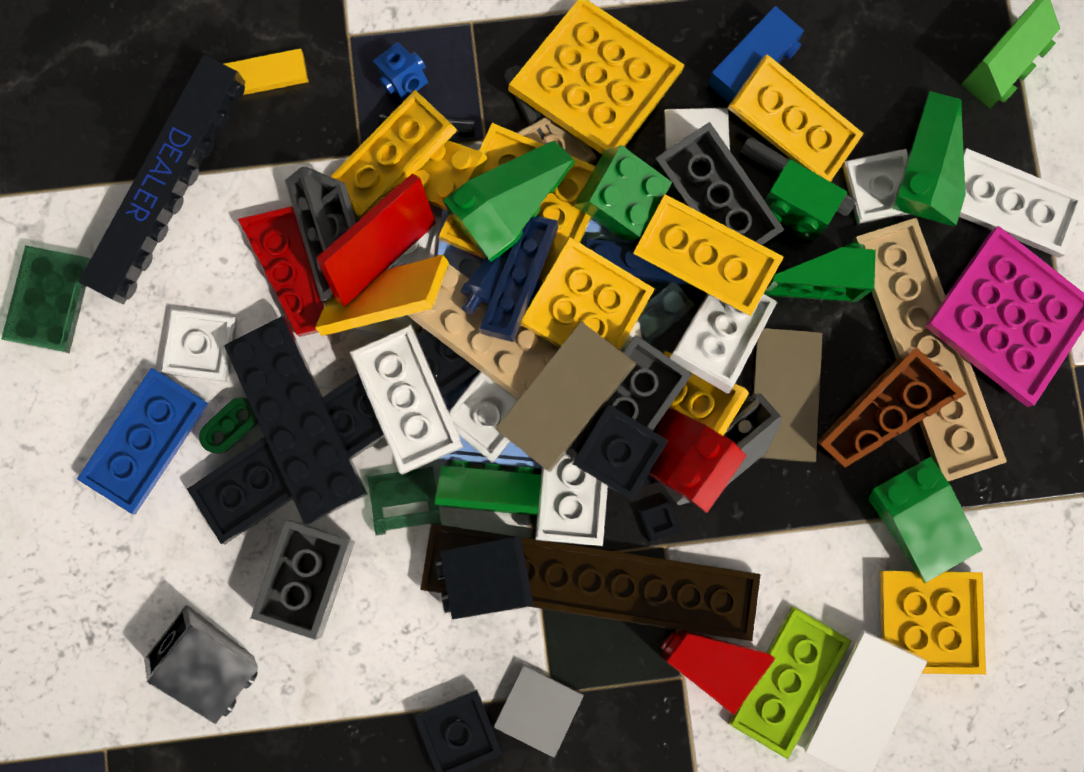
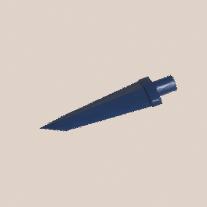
M512 247L492 262L485 258L467 283H464L460 290L462 294L467 296L462 306L464 312L473 315L480 303L489 305Z

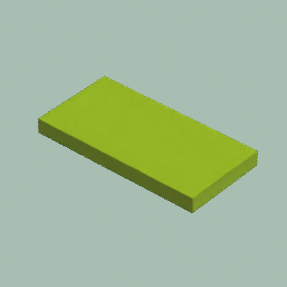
M791 606L766 653L776 658L736 713L731 715L728 724L782 757L789 759L852 640Z

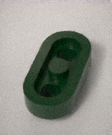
M235 398L231 400L202 427L199 440L205 450L215 454L225 453L257 425V418L248 399ZM247 410L248 418L240 421L238 417L240 411ZM222 432L224 439L221 443L217 444L214 441V436L216 433Z

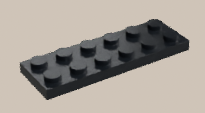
M281 316L225 344V350L303 523L308 525L368 495L287 319Z

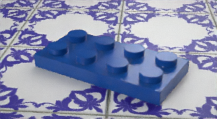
M151 368L77 480L127 512L136 515L209 403L159 371Z

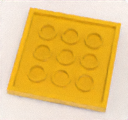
M577 0L510 82L508 91L600 154H603L605 150L619 145L626 146L681 74L685 65L589 0Z
M492 123L479 149L489 158L481 174L544 144ZM572 157L575 164L556 190L546 196L540 205L541 210L537 214L539 217L557 220L559 227L537 281L541 284L569 237L580 243L591 220V216L575 207L574 204L596 166ZM449 214L439 234V240L485 259L484 254L453 222Z

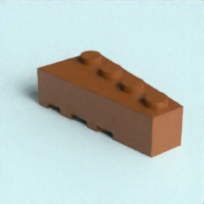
M909 347L817 440V443L839 464L847 467L882 446L886 441L910 429L914 424L935 414L942 407L963 397L966 393L917 347Z

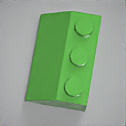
M1034 0L961 84L962 87L989 109L998 100L1005 103L1017 89L1013 85L1018 78L1024 80L1037 66L1032 61L1038 55L1043 58L1056 44L1052 38L1060 30V26L1051 0Z

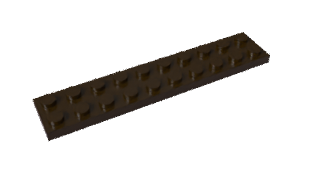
M431 523L420 590L436 593L447 592L445 579L439 580L436 570L435 559L441 558L440 551L516 536ZM521 537L533 599V606L530 607L741 640H753L761 574Z

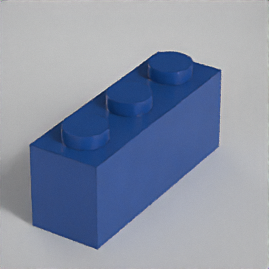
M775 6L712 72L708 85L730 104L763 56L769 55L777 63L784 57L788 60L792 58L802 45L798 41L804 30Z

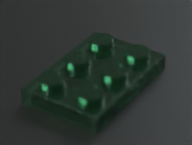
M25 245L1 340L70 354L86 286L78 281L87 267L90 258Z

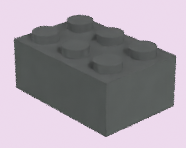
M285 520L250 618L314 640L321 638L355 541L292 520Z

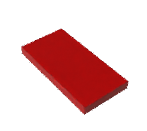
M412 173L316 258L336 301L345 307L436 224L420 177Z

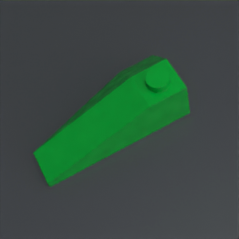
M929 91L892 209L955 227L966 196L961 99Z
M553 140L470 179L446 197L443 202L453 222L484 256L492 262L518 242L524 234L522 229L531 217L535 218L541 210V203L549 193H553L575 164V161Z

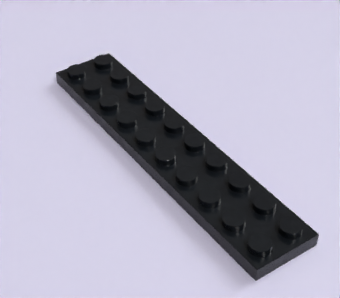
M426 329L416 334L443 398L480 372V370ZM359 373L323 397L351 459L385 437ZM265 437L187 488L218 541L224 545L293 499Z

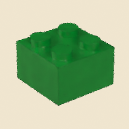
M619 145L604 151L574 206L591 216V218L624 241L639 239L644 234L672 182L625 147Z
M789 159L764 201L778 221L791 228V232L796 237L802 240L810 239L814 241L829 225L847 191Z

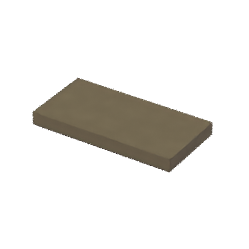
M581 321L495 429L548 472H551L635 367L636 363Z
M764 328L755 344L752 395L761 393L783 418L767 453L761 457L763 459L816 462L823 333Z

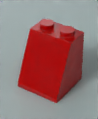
M679 630L677 634L671 632L660 646L664 650L660 656L733 715L776 659L771 654L756 648Z

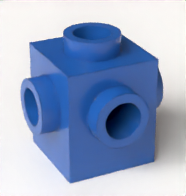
M399 42L373 60L382 76L379 78L382 86L389 94L395 92L403 101L414 90L418 91L428 83L422 71L426 68L422 59L416 52L410 54Z

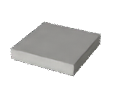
M523 664L494 728L555 758L584 694Z

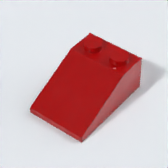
M668 408L653 430L667 439L668 442L650 470L649 475L707 513L742 464L746 455L733 441L699 421Z

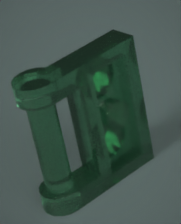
M433 466L414 469L405 474L395 472L367 477L376 536L385 535L389 530L431 523L442 525L440 507L435 505L437 486ZM428 501L429 511L385 518L384 508Z

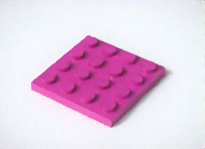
M997 226L986 237L925 327L1026 407H1030L1036 404L1084 331V292L1004 229Z

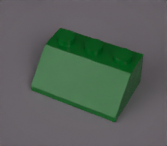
M450 460L449 466L441 465L435 505L448 508L538 516L541 475L535 474V468L516 467L515 472L502 471V465L483 463L482 469L469 468L470 462Z

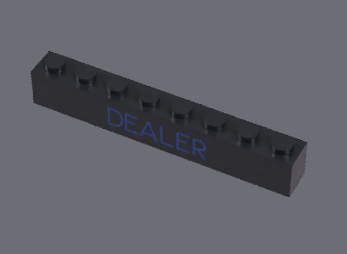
M203 54L79 279V283L123 305L126 300H129L134 295L137 289V280L142 271H145L150 266L153 259L152 253L157 243L162 242L166 237L168 223L173 214H177L180 211L186 190L196 182L199 175L198 168L203 159L209 157L215 144L214 139L219 130H223L226 127L233 104L238 102L244 94V84L246 82L238 71Z

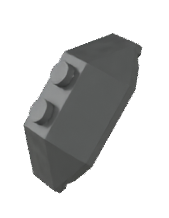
M301 167L289 176L285 182L321 301H327L334 295L316 258L357 221L345 183L309 167Z
M761 393L747 396L724 434L726 438L733 441L746 455V458L728 484L767 453L783 419ZM662 484L678 505L689 503L688 500Z

